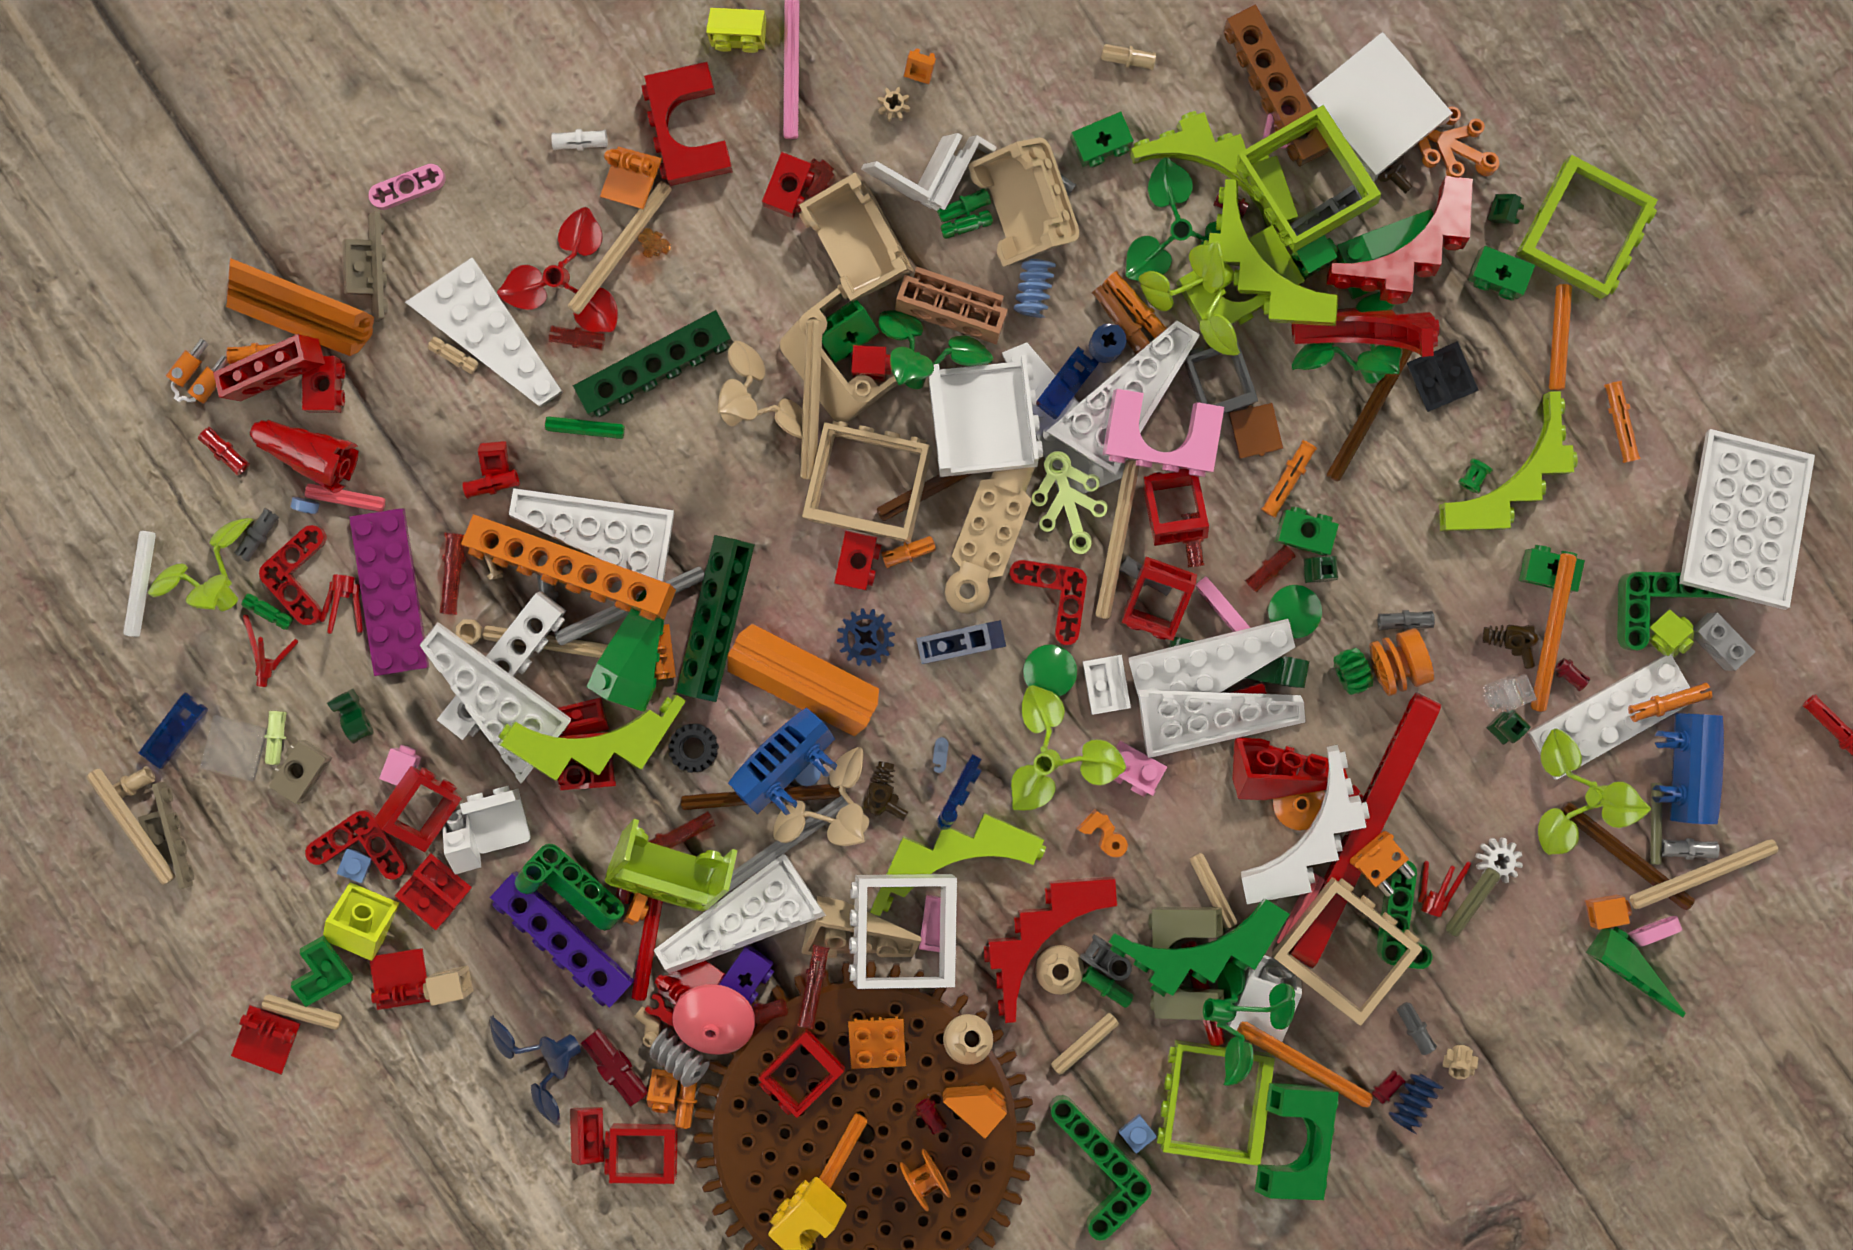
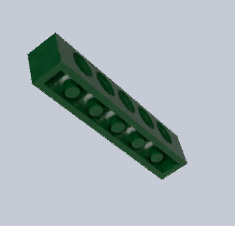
M714 310L572 386L587 414L591 417L595 415L596 418H599L611 411L609 407L617 403L624 405L635 399L634 394L642 390L646 393L659 386L657 382L667 377L668 380L678 377L682 374L681 369L689 365L693 368L706 361L705 357L713 352L719 355L727 351L730 347L729 344L733 340L717 310ZM701 334L709 336V343L705 347H697L695 344L696 338ZM676 347H683L685 349V356L680 360L672 358V351ZM654 359L660 360V370L655 373L649 372V362ZM629 372H635L638 376L636 383L633 385H626L624 382V377ZM607 384L612 385L614 389L613 394L608 398L601 397V388Z
M714 535L676 693L717 702L755 544Z

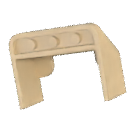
M838 288L805 312L781 338L780 349L803 381L806 322L808 320L822 321V335L827 328V321L823 314L842 300L841 292ZM821 349L819 402L832 419L837 422L847 423L898 385L894 375L879 387L867 375L856 376L850 382H847L823 349Z

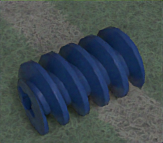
M1103 324L1093 332L1088 344L1089 353L1092 358L1101 363L1115 361L1125 348L1126 334L1118 325ZM1106 340L1111 342L1108 348L1103 346Z
M1421 1073L1420 1075L1410 1074L1409 1077L1414 1081V1085L1405 1083L1404 1086L1409 1091V1094H1399L1404 1103L1394 1102L1393 1105L1398 1110V1113H1388L1393 1121L1416 1135L1417 1133L1412 1126L1422 1127V1123L1417 1117L1427 1118L1428 1116L1423 1107L1431 1109L1433 1107L1428 1098H1438L1433 1089L1443 1090L1444 1088Z

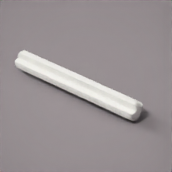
M140 531L123 632L124 635L139 637L141 632L156 537L155 533L149 531Z

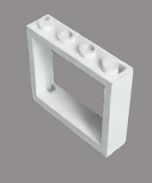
M952 874L855 875V882H852V888L850 889L851 899H855V908L850 910V925L854 926V937H850L849 940L850 954H854V964L849 965L850 981H853L857 989L955 987L957 878ZM941 886L939 977L866 978L867 887Z

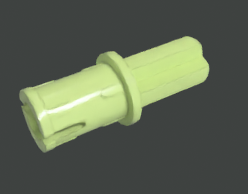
M269 711L267 735H264V738H267L265 763L268 765H279L282 740H286L284 727L287 712Z

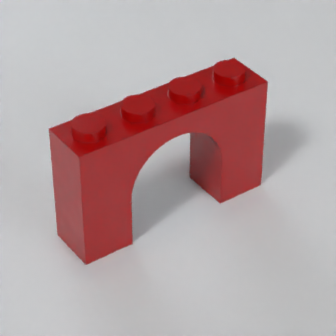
M708 62L645 75L646 84L641 85L644 100H650L652 110L647 111L650 126L656 127L657 137H653L656 153L662 154L664 162L659 165L662 179H667L670 186L732 173L733 169L725 140L697 147H689L675 141L669 133V120L677 106L688 100L715 95Z

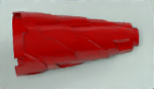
M269 419L267 421L255 422L251 427L250 436L257 447L272 454L303 476L320 484L327 491L332 493L340 492L345 486L339 483L342 479L350 481L354 473L359 450L354 449L358 445L349 440H340L302 428H292Z

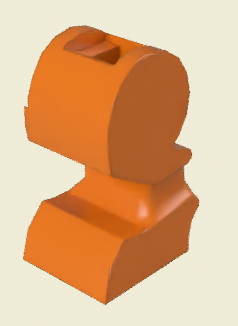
M1094 809L1077 827L1084 834H1092L1096 828L1102 829L1098 845L1107 855L1117 858L1126 853L1128 848L1127 840L1120 833L1114 832L1115 826L1111 823L1107 814L1100 813Z

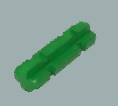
M986 210L979 212L977 216L973 214L956 219L954 223H951V221L943 223L940 229L944 239L954 237L956 233L961 235L977 230L979 226H990L993 224V218L990 211Z
M246 594L242 600L241 605L251 611L254 610L253 613L271 623H276V626L283 630H287L293 622V617L286 613H281V610L263 600L259 601V598L252 594Z

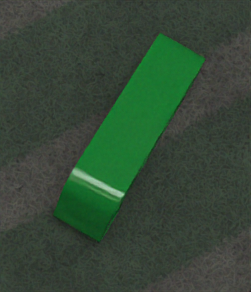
M545 844L527 861L515 878V886L523 894H533L544 882L547 883L600 930L612 929L624 913V906L621 901L555 844ZM544 858L548 859L551 863L546 862ZM527 875L533 877L534 880L529 879Z
M1411 861L1406 862L1415 873L1414 876L1410 875L1411 879H1407L1404 874L1401 876L1397 873V870L1386 878L1394 893H1390L1391 896L1389 897L1384 894L1381 915L1386 912L1393 918H1399L1401 923L1399 929L1403 933L1406 929L1409 930L1417 878L1416 866ZM1395 881L1406 884V887L1395 885ZM1398 891H1402L1404 893V900L1401 904L1395 905L1393 895ZM1379 926L1376 947L1377 955L1382 961L1395 966L1408 948ZM1417 942L1423 950V958L1418 962H1412L1408 968L1425 969L1432 962V952L1427 946ZM1390 945H1395L1397 948L1396 955L1392 958H1386V948Z

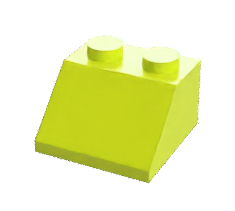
M350 882L326 919L323 935L329 943L372 961L385 940L399 907V902Z

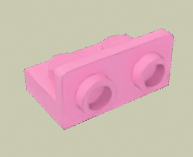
M1119 740L1115 748L1124 758L1126 771L1116 777L1114 781L1122 784L1123 780L1133 785L1130 790L1143 797L1147 793L1153 796L1156 792L1154 790L1166 771L1167 766L1152 758H1148L1147 755Z

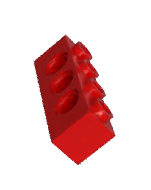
M297 334L213 372L219 398L241 402L324 365L325 362L319 339Z

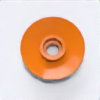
M1322 790L1273 799L1274 813L1278 820L1286 827L1293 830H1307L1311 827L1321 809L1325 792ZM1300 799L1306 801V806L1303 809L1297 807V802Z

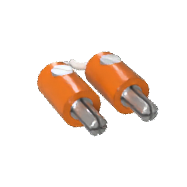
M203 339L199 340L191 352L185 350L166 374L172 381L171 389L175 392L174 399L178 402L182 400L187 402L198 400L204 404L217 388L213 372L226 367L228 364L227 357L222 355L213 368L207 366L187 391L193 398L179 397V391L175 388V384L183 388L202 363L199 357L209 345Z

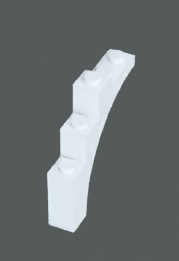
M1338 745L1327 747L1329 764L1327 790L1321 809L1311 827L1294 846L1281 856L1262 866L1241 871L1247 904L1261 902L1263 898L1273 900L1312 892L1310 884L1316 882L1313 868H1307V866L1339 860L1337 852L1343 851L1340 835H1334V833L1366 828L1365 819L1370 818L1367 802L1361 803L1359 795L1348 796L1354 793L1351 779H1345L1343 769L1348 768L1345 752H1339Z

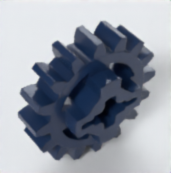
M861 608V615L859 616L853 611L850 612L852 619L850 621L845 618L842 620L846 625L845 629L838 628L837 630L843 634L842 638L837 639L838 643H844V647L840 652L848 651L847 660L850 661L854 657L857 658L858 666L861 665L863 660H866L868 667L871 666L873 659L881 663L880 655L889 656L890 654L886 650L887 646L894 647L895 645L889 641V637L895 636V632H888V628L892 623L887 622L884 624L885 615L881 614L879 617H876L875 609L871 610L870 615L866 614L864 608ZM863 619L873 620L869 626L860 627L856 624L857 621ZM880 627L884 632L883 644L877 640V631ZM856 629L865 633L870 630L872 632L871 638L877 645L874 646L868 642L864 643V645L861 644L862 638L856 632ZM849 630L855 635V644L852 648L848 642ZM866 648H872L876 651L875 654L869 656L859 655Z

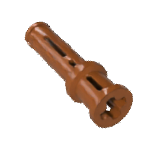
M1106 282L1092 292L1115 325L1123 329L1126 334V342L1135 355L1150 343L1141 331L1142 326L1133 322Z

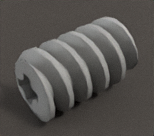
M668 1027L653 1042L650 1049V1057L657 1060L660 1066H665L668 1073H673V1077L676 1080H681V1084L684 1087H689L703 1077L709 1067V1061L701 1065L700 1063L703 1059L701 1054L692 1058L695 1049L690 1048L684 1051L687 1044L682 1041L677 1045L680 1038L678 1034L669 1038L672 1029Z

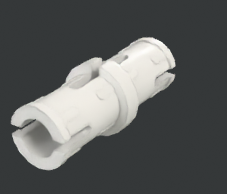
M576 129V132L552 133L553 150L577 148L578 151H584V148L608 146L606 130L583 132L582 129Z

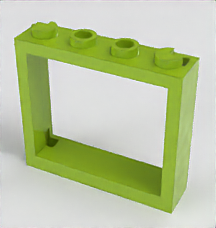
M1324 105L1238 153L1236 170L1243 180H1248L1251 185L1250 192L1257 202H1262L1265 207L1264 214L1270 224H1276L1280 231L1278 235L1281 242L1286 247L1289 245L1293 252L1379 204L1380 191ZM1317 127L1362 199L1296 236L1251 164Z
M1571 155L1564 160L1515 255L1602 299L1609 294L1612 295L1617 289L1620 282L1617 280V277L1621 270L1625 271L1632 260V257L1629 255L1633 247L1637 248L1645 235L1642 232L1645 224H1649L1657 212V209L1654 207L1658 199ZM1575 172L1642 207L1603 283L1535 248Z
M1175 1040L1174 1047L1170 1046L1168 1063H1172L1171 1074L1166 1073L1164 1089L1168 1090L1167 1101L1163 1100L1161 1104V1117H1164L1163 1128H1158L1157 1143L1161 1144L1162 1151L1165 1153L1256 1166L1261 1164L1268 1113L1266 1110L1269 1083H1272L1275 1057L1270 1053L1253 1051V1061L1259 1062L1247 1151L1174 1141L1171 1138L1183 1051L1225 1057L1226 1047Z

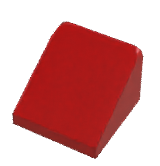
M506 441L479 444L478 457L482 476L489 473L496 475L509 471Z

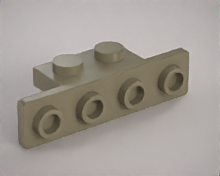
M373 211L368 216L369 240L344 239L342 241L344 294L371 295L372 316L375 317L374 322H379L384 319V315L388 311L387 299L383 298V288H386L387 276L385 272H382V261H385L386 249L384 245H381V235L384 234L385 222L383 218H380V211Z
M165 782L152 784L158 812L138 817L139 824L167 864H173L179 888L193 886L194 871L192 866L188 865L185 856L187 854V845L179 834L180 820L177 813L173 812L171 804L173 801L172 791L169 786H166Z

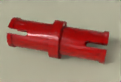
M211 427L205 428L199 434L198 440L214 453V458L225 463L237 476L249 467L250 463L233 449V445L230 442L224 441Z
M515 469L496 475L489 473L484 478L462 483L467 499L487 493L494 495L499 490L520 485Z

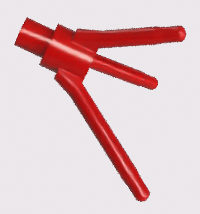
M245 614L243 619L255 658L256 686L267 687L268 678L272 676V670H275L279 663L298 644V640L294 639L274 660L265 658L263 638H258L257 646L249 616Z

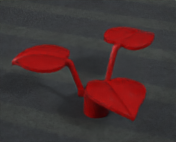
M588 207L580 208L574 211L561 225L558 233L559 246L564 250L572 251L567 258L559 261L558 266H548L544 270L543 276L539 269L531 265H520L514 268L498 289L497 295L514 307L533 310L542 306L547 300V292L544 286L564 287L576 294L579 290L569 284L570 274L564 267L576 257L577 252L583 256L594 254L600 248L603 239L601 227ZM599 287L580 314L574 313V319L581 328L587 331L613 332L618 322L616 301L608 290Z

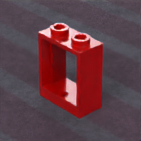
M1183 468L1179 469L1178 472L1164 474L1155 472L1149 476H1144L1143 492L1154 546L1208 538L1209 523L1199 476L1189 475V469ZM1192 486L1198 518L1160 523L1153 491Z
M1146 556L1124 610L1122 623L1133 630L1150 632L1158 639L1173 641L1195 588L1197 574ZM1146 578L1183 591L1171 622L1134 609Z
M410 766L374 818V821L388 834L426 852L462 798L455 791L457 787L448 780L443 779L440 782L435 779L436 775L428 769L422 767L421 770ZM420 785H423L442 795L443 798L421 830L418 831L397 820V818Z
M806 1028L759 1075L758 1079L761 1081L759 1086L769 1096L774 1094L780 1101L778 1103L779 1107L787 1115L793 1114L798 1118L844 1072L845 1067ZM803 1045L825 1067L829 1074L797 1103L771 1074Z
M613 1123L610 1131H606L605 1148H609V1158L605 1159L604 1173L609 1175V1183L675 1184L677 1180L678 1127L675 1124ZM619 1135L664 1136V1173H618Z

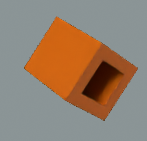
M1616 894L1585 900L1590 927L1599 930L1630 924L1629 916L1632 915L1629 901L1624 896Z

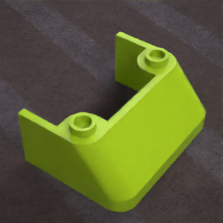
M633 819L620 835L605 877V882L611 886L640 893L647 897L687 909L706 911L729 891L738 850L732 849L724 857L714 850H707L697 857L648 842L649 836L644 833L645 831L642 828L638 827L639 820Z

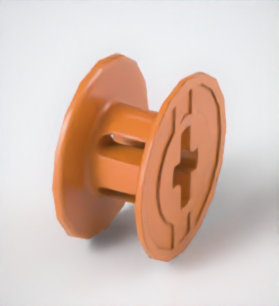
M922 1149V1155L926 1164L912 1172L903 1162H900V1167L915 1197L924 1210L928 1212L929 1206L925 1196L939 1188L946 1197L951 1198V1194L934 1161L927 1151Z

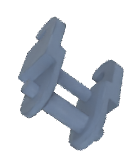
M943 737L936 740L934 747L933 763L941 765L940 767H934V771L937 773L943 772L946 768L949 745L947 739Z

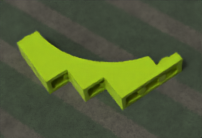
M673 695L671 698L666 697L659 707V711L662 712L660 716L651 710H645L637 718L618 729L587 738H558L538 733L517 722H513L511 726L506 723L498 735V738L501 739L498 745L556 781L570 759H573L596 775H600L613 753L637 769H642L686 700L678 695Z
M983 813L973 837L943 824L933 849L903 836L886 875L931 874L948 864L963 859L984 856L1007 857L1034 865L1035 860L1041 861L1046 846L1042 845L1044 842L1043 838ZM880 887L870 913L881 916L882 911L888 912L894 897L889 896L891 892L905 897L914 887Z

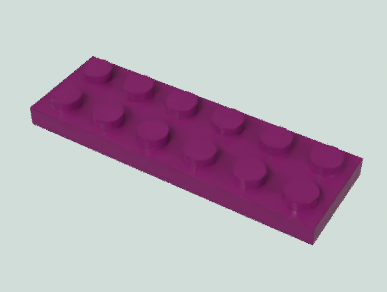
M400 508L349 516L374 676L430 668L428 656L420 646L421 642L425 639L405 509Z

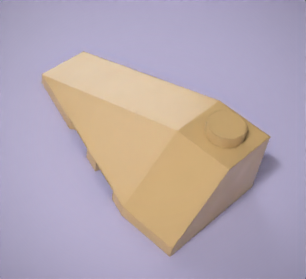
M817 896L816 901L826 916L807 923L802 954L823 958H837V954H850L849 940L850 937H854V926L850 925V910H854L855 906L842 900ZM867 912L866 953H877L879 957L914 956L921 943L920 936Z

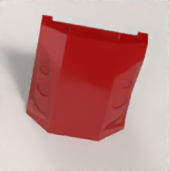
M605 733L559 736L558 738H587ZM613 755L600 775H596L573 759H570L558 778L559 790L616 786Z

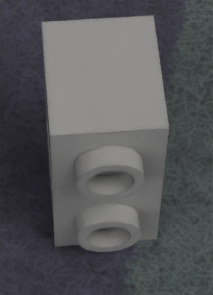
M1707 613L1694 625V639L1725 671H1736L1755 653L1719 613Z

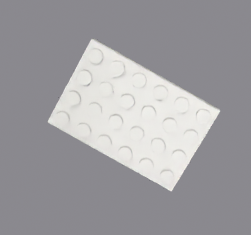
M1709 429L1705 435L1679 584L1783 610L1790 608L1815 455Z

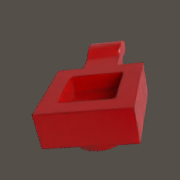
M654 993L652 998L659 1002V1007L652 1008L647 1005L645 1011L650 1015L660 1017V1020L674 1027V1008L667 1007L664 997Z

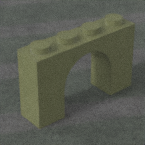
M1157 907L1152 909V913L1149 914L1148 925L1149 929L1152 930L1153 940L1150 941L1149 947L1173 949L1182 938H1217L1223 935L1222 907ZM1181 983L1174 996L1167 993L1163 997L1154 991L1150 1001L1151 1010L1154 1011L1155 1018L1205 1020L1203 1017L1204 1002L1208 998L1224 1000V989H1197Z

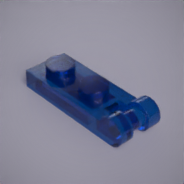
M1078 346L1036 400V406L1056 420L1099 362L1095 358L1090 359L1086 356L1084 350ZM1076 362L1084 367L1082 372L1074 367Z
M185 692L180 696L138 753L157 768L163 769L198 721L207 713L208 708L203 704L198 705L195 703L193 697ZM184 709L191 712L187 719L181 715Z
M972 754L937 818L936 822L940 829L948 830L956 821L958 816L955 810L958 805L963 807L970 794L966 788L970 782L975 784L982 771L977 768L982 760L981 758Z

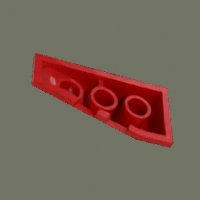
M1239 737L1235 739L1232 779L1238 799L1269 800L1327 790L1328 758L1313 753L1309 756L1295 753L1294 748L1286 746L1285 749L1271 746L1270 741L1261 738ZM1344 768V769H1343V771H1344V776H1345V779H1347L1348 776H1347L1346 770H1345V768Z

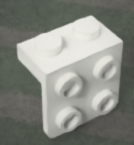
M508 785L493 789L494 795L483 797V793L467 796L468 802L460 804L462 814L468 813L479 853H488L530 840L531 835L519 789L510 790Z

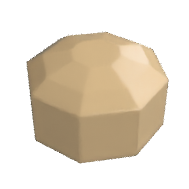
M463 619L456 626V636L469 645H475L482 639L483 627L476 620Z

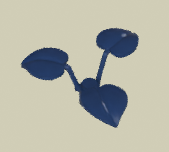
M494 1015L490 1016V1029L493 1041L497 1049L506 1058L512 1059L514 1053L521 1054L541 1050L551 1072L539 1085L536 1083L531 1085L532 1100L543 1117L557 1126L560 1125V1113L557 1102L552 1094L546 1090V1084L554 1075L560 1080L566 1077L569 1060L581 1052L578 1041L571 1034L557 1042L554 1039L543 1036L540 1038L538 1045L518 1048L515 1046V1040L508 1029L494 1018Z

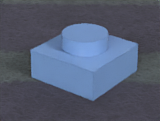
M347 848L336 874L362 884L366 879L373 860L369 855Z
M1140 1114L1118 1130L1136 1154L1157 1137Z

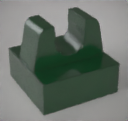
M1495 194L1488 220L1493 223L1519 224L1520 220L1516 218L1518 210L1524 209V205L1521 203L1522 197L1516 194Z

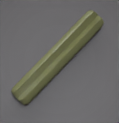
M1493 868L1486 869L1446 925V931L1455 937L1460 935L1499 881V872Z

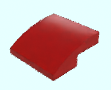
M430 853L413 872L411 878L395 894V898L432 929L437 931L470 892L472 887Z

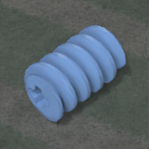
M1028 259L1029 261L1023 262L1021 266L1027 272L1020 273L1019 278L1024 282L1018 284V289L1023 293L1016 294V300L1020 304L1014 305V310L1025 316L1046 318L1040 314V311L1048 310V306L1041 302L1042 300L1050 299V295L1043 291L1044 289H1051L1052 285L1045 282V280L1054 278V274L1048 272L1047 269L1056 267V264L1046 260Z

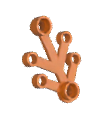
M1451 106L1448 108L1455 119L1450 118L1446 123L1447 125L1456 124L1461 116L1459 109ZM1472 119L1466 126L1444 132L1435 129L1417 143L1423 156L1422 163L1425 167H1435L1440 161L1441 154L1446 166V175L1452 177H1461L1465 171L1463 164L1455 160L1453 152L1475 162L1476 171L1482 176H1491L1499 167V159L1493 152L1481 153L1457 141L1469 136H1480L1485 128L1483 121L1480 119ZM1472 125L1478 127L1479 131L1474 130ZM1428 139L1436 142L1439 152L1431 149ZM1427 156H1432L1435 161H1430ZM1452 168L1457 169L1459 174L1454 173Z

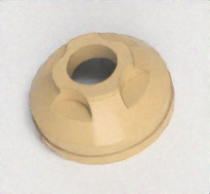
M1054 945L1045 949L1039 955L1035 964V974L1039 984L1053 994L1062 995L1075 990L1081 983L1084 975V965L1079 957L1080 955L1074 949L1065 945ZM1057 964H1064L1069 970L1068 976L1062 980L1056 979L1052 974V970Z
M971 1014L961 1015L954 1018L947 1025L943 1037L944 1047L954 1061L965 1065L976 1064L985 1059L990 1053L993 1045V1034L987 1022L982 1018ZM970 1030L975 1031L979 1036V1042L975 1047L967 1046L964 1041L965 1034Z

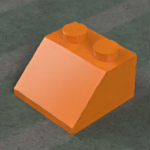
M985 1085L946 1088L943 1091V1102L984 1138L992 1132L1007 1114L1005 1097L994 1087L991 1090Z

